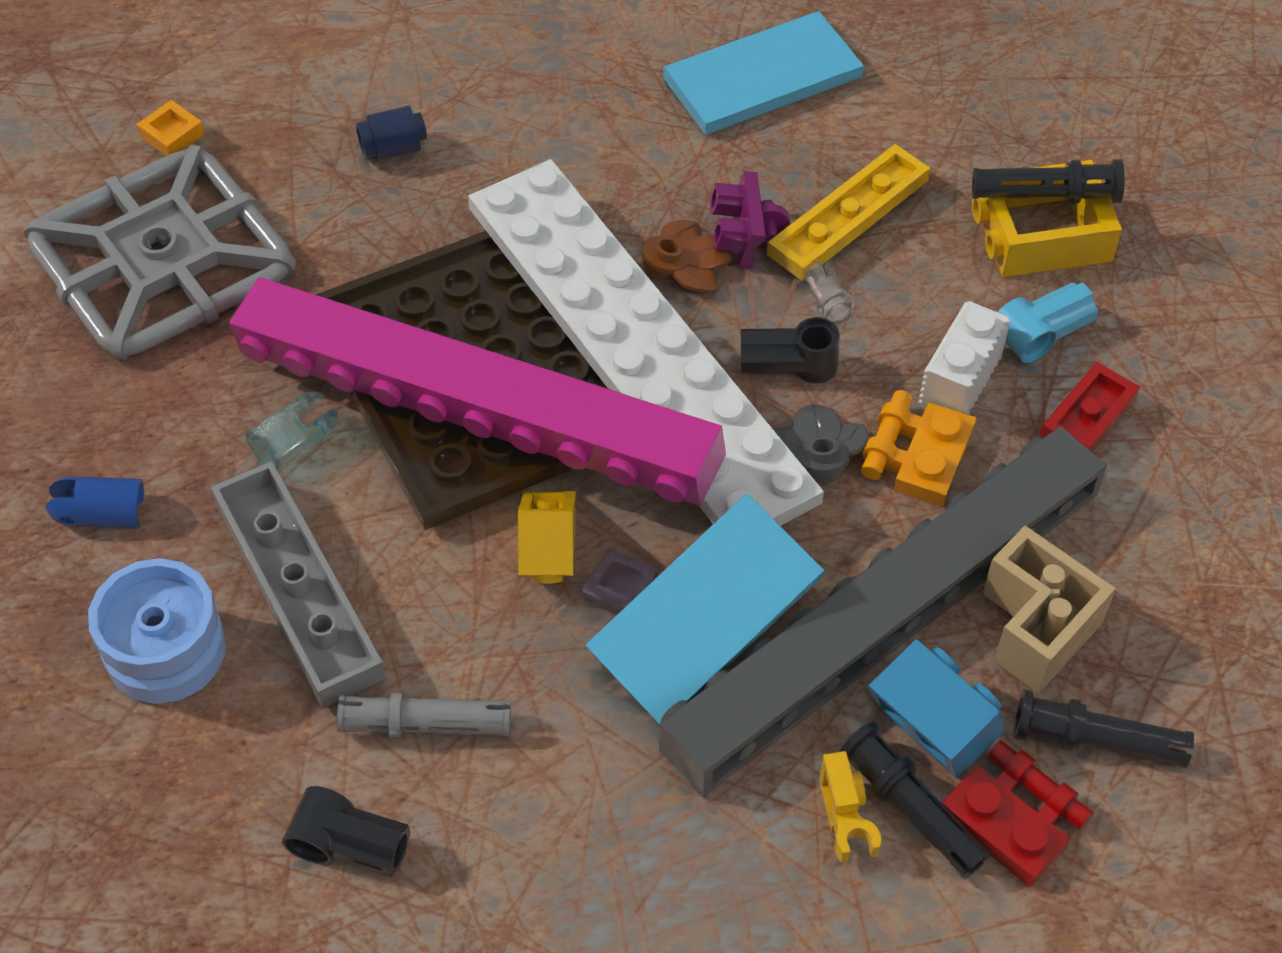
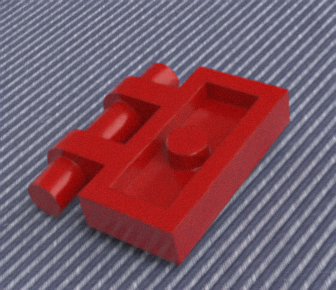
M1000 740L990 750L987 758L1001 768L1003 772L994 779L977 765L942 801V804L963 824L964 828L991 852V856L1031 888L1062 854L1069 843L1070 838L1055 827L1056 823L1063 817L1080 831L1092 818L1094 812L1077 799L1079 793L1065 782L1058 785L1036 768L1037 760L1024 750L1017 753ZM1020 785L1045 803L1038 812L1013 794Z

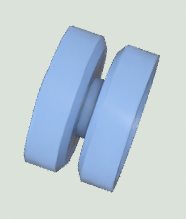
M163 558L134 562L114 572L97 589L88 609L89 632L100 653L104 667L115 687L133 700L153 704L180 701L202 690L219 672L226 653L225 631L220 616L217 613L216 603L212 591L203 576L183 562Z

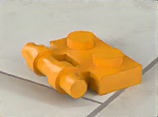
M897 390L894 392L891 401L883 405L877 418L880 426L876 436L869 438L862 454L865 461L861 468V474L869 480H878L883 469L896 473L898 475L895 480L894 491L944 507L973 434L977 417L931 402L927 403L922 417L912 414L909 408L913 397L906 391ZM898 435L912 439L908 451L896 448L894 443Z

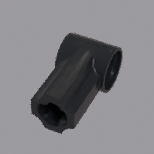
M822 317L807 318L800 322L796 328L741 329V373H796L801 379L810 383L826 382L834 377L839 366V329L832 321Z
M310 786L306 788L282 839V844L293 855L311 863L328 864L332 859L392 878L393 874L397 870L399 871L405 857L410 837V828L408 824L354 808L346 797L333 790L320 786Z

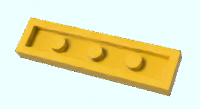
M894 144L772 238L767 245V256L803 281L928 182L930 167Z

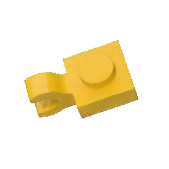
M846 751L823 754L819 784L831 832H835L834 850L838 860L841 863L848 862L850 855L848 841L853 838L862 839L867 843L871 858L878 857L881 846L880 831L874 823L862 818L858 813V808L866 804L865 787L860 771L851 772Z

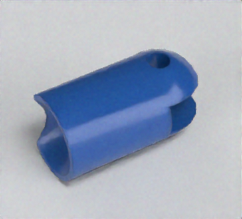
M67 476L57 479L49 487V493L55 499L50 500L46 504V510L57 523L68 526L140 528L137 506L144 500V483L142 479Z

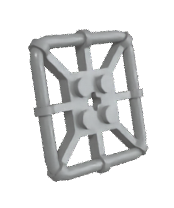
M191 144L188 149L167 155L119 179L115 175L103 180L104 186L61 205L38 219L30 220L24 231V236L28 240L31 251L57 286L56 294L64 305L73 308L98 345L106 352H109L111 358L127 360L130 355L144 352L202 322L206 325L213 323L219 319V313L244 300L258 277L279 283L284 278L291 277L296 267V260L292 256L287 244L259 211L260 204L251 193L244 192L219 160L207 152L202 145ZM178 172L170 193L139 207L130 195ZM204 172L226 201L196 214L187 200L198 173ZM111 203L119 206L124 215L99 227L71 223ZM235 220L244 222L265 248L220 243L211 232ZM54 242L99 248L106 259L72 275L51 244ZM155 242L167 245L159 250H152L151 247ZM218 264L261 270L211 296L205 293L194 278V276ZM121 277L130 291L115 328L112 330L87 295L90 291ZM179 285L193 303V305L134 334L148 299Z

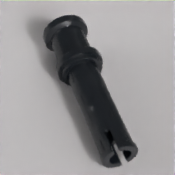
M1113 159L1111 164L1082 165L1080 160H1071V162L1066 163L1065 167L973 168L972 196L973 199L1065 197L1066 202L1071 204H1079L1081 199L1110 198L1112 203H1121L1125 184L1124 164L1122 159ZM1105 179V183L1087 184V180ZM1041 180V184L1001 185L1002 181ZM1064 180V184H1053V181Z
M1023 689L1020 695L1014 722L1013 737L1017 740L1023 741L1026 736L1051 740L1060 743L1061 748L1068 751L1078 749L1080 744L1171 763L1182 768L1188 767L1192 754L1186 753L1184 750L1169 748L1168 745L1172 744L1191 749L1194 747V733L1192 731H1180L1088 712L1086 705L1081 704L1080 700L1071 699L1068 704L1034 697L1033 691Z
M874 721L862 726L844 743L839 752L846 751L849 763H852L873 785L871 792L874 796L883 801L890 800L898 807L919 832L950 862L963 879L973 875L985 863L984 861L990 857L991 852L964 828L963 824L915 776L917 771L914 767L915 763L908 756L901 758L880 736L881 728Z

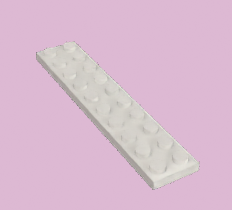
M551 159L468 195L470 211L608 389L722 425L726 456L701 506H699L713 524L746 493L780 526L822 504L824 491Z

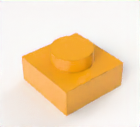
M170 100L136 124L140 138L165 156L186 149L205 135L202 121L173 100Z

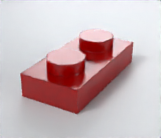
M1096 362L1042 425L1040 436L1044 438L1061 426L1093 452L1136 400L1140 386Z

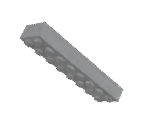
M270 461L212 486L211 491L216 507L322 709L339 702L340 695L352 696L386 680L383 662L273 462Z

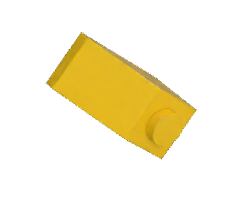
M576 491L523 492L518 509V575H531L532 582L542 584L562 582L563 575L573 576L575 565Z

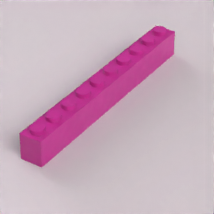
M258 277L228 323L239 344V350L255 362L263 363L266 360L284 366L297 376L308 377L311 375L328 381L339 390L345 392L356 390L371 395L386 406L397 407L400 405L418 411L422 416L431 421L443 422L445 420L463 426L470 433L478 437L488 438L493 436L511 442L523 452L530 454L540 452L558 458L562 463L573 469L582 470L588 468L606 474L610 479L624 486L636 484L654 490L661 497L672 502L686 501L701 506L726 456L722 425Z

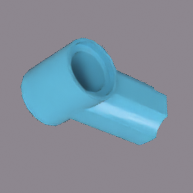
M1072 282L1032 302H1029L1025 297L1013 299L1006 303L998 313L1008 316L1010 320L1005 343L1024 363H1032L1047 354L1055 345L1057 339L1094 322L1098 308L1095 305L1091 290L1083 282L1080 284Z

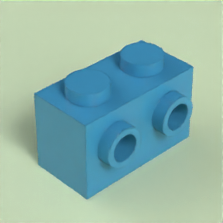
M915 639L868 686L875 705L949 773L958 779L1005 732L999 711L1002 705L982 684L976 683L971 687L958 675L960 672L958 665L946 652L939 647H935L930 651L919 640Z

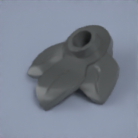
M811 404L799 409L794 417V426L772 428L816 483H830L839 479L843 475L844 469L848 466L849 457L864 451L869 439L868 431L864 424L848 423L841 425L838 415L831 408L818 404Z

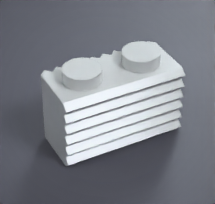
M971 301L964 303L924 370L925 375L922 378L924 381L921 384L923 387L920 390L921 394L918 402L922 409H925L927 403L931 402L970 415L975 401H978L979 394H982L983 387H986V382L990 379V375L994 372V368L1002 358L1010 324L1008 316Z

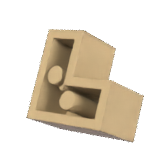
M1024 526L992 559L983 591L985 597L1014 616L1004 626L994 662L1039 694L1103 624L1116 588L1036 532Z

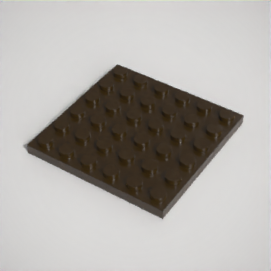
M487 231L316 294L320 297L607 388ZM356 390L350 392L424 530L573 469L562 463L558 458L540 452L534 454L526 453L516 448L511 442L493 436L488 438L478 437L470 433L463 426L445 420L443 422H434L422 416L418 411L400 405L389 407L380 403L371 395Z

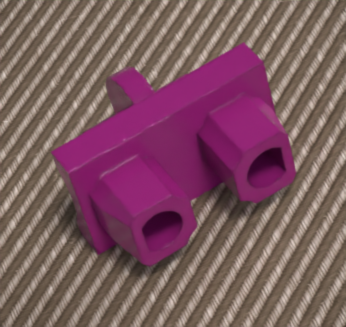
M743 171L738 185L718 182L715 184L710 197L711 214L733 217V219L718 218L714 229L715 250L737 252L739 267L753 268L755 264L754 249L763 242L768 244L772 238L790 225L789 214L785 208L774 204L771 200L761 201L757 172Z

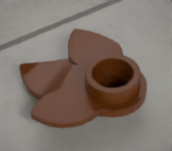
M677 220L664 225L660 236H654L646 240L641 251L643 267L652 277L660 280L675 279L682 287L697 292H716L717 281L711 271L729 264L735 256L734 252L715 250L714 236L702 235L700 225L690 220Z

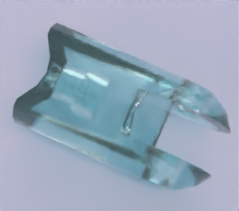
M317 391L303 393L246 433L247 443L262 465L272 461L278 471L335 429L338 422L337 409L328 411L311 426H307L300 420L318 406L325 396L324 393Z

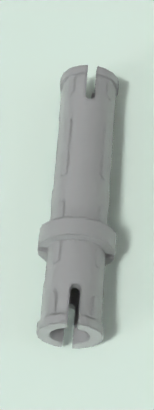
M391 692L390 697L368 698L340 695L337 711L338 732L389 733L390 738H402V733L510 736L511 700L404 698L403 693Z

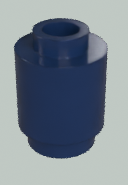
M409 105L366 115L365 121L355 123L358 141L365 159L375 157L377 161L417 152L421 150L420 141L427 139L426 127L421 113L413 114Z

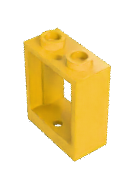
M1093 160L1081 161L1082 165L1094 164ZM1066 163L1034 168L1065 167ZM1101 179L1087 180V184L1102 183ZM1041 180L1001 182V185L1041 184ZM1054 180L1053 184H1064V180ZM1065 197L972 199V212L975 222L977 224L982 223L986 233L985 245L989 258L996 260L1001 276L1008 277L1113 262L1122 228L1109 198L1081 199L1079 204H1071L1069 202L1078 223L1076 227L1017 234L1008 208L1063 201Z

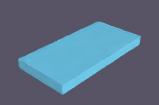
M817 11L663 66V78L702 132L708 135L862 78L864 65L821 12Z
M746 493L585 646L659 724L666 711L675 703L681 700L689 702L701 693L712 676L734 662L825 575V570Z

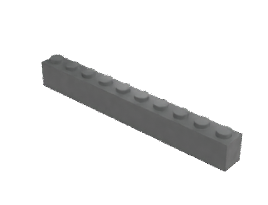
M1061 426L1044 438L1041 436L1033 438L1023 448L1018 458L1008 465L1005 463L998 464L988 473L983 484L972 492L962 491L956 495L948 504L945 512L933 521L930 519L921 521L910 532L907 540L894 550L888 547L879 552L869 564L868 569L854 579L847 577L841 580L832 589L828 599L814 609L806 607L798 612L790 621L788 628L774 639L766 637L760 640L749 651L746 659L732 670L725 668L717 672L707 682L704 691L689 702L681 700L671 706L659 723V751L702 797H705L985 582L992 559L1024 526H1027L1043 537L1097 496L1107 465Z

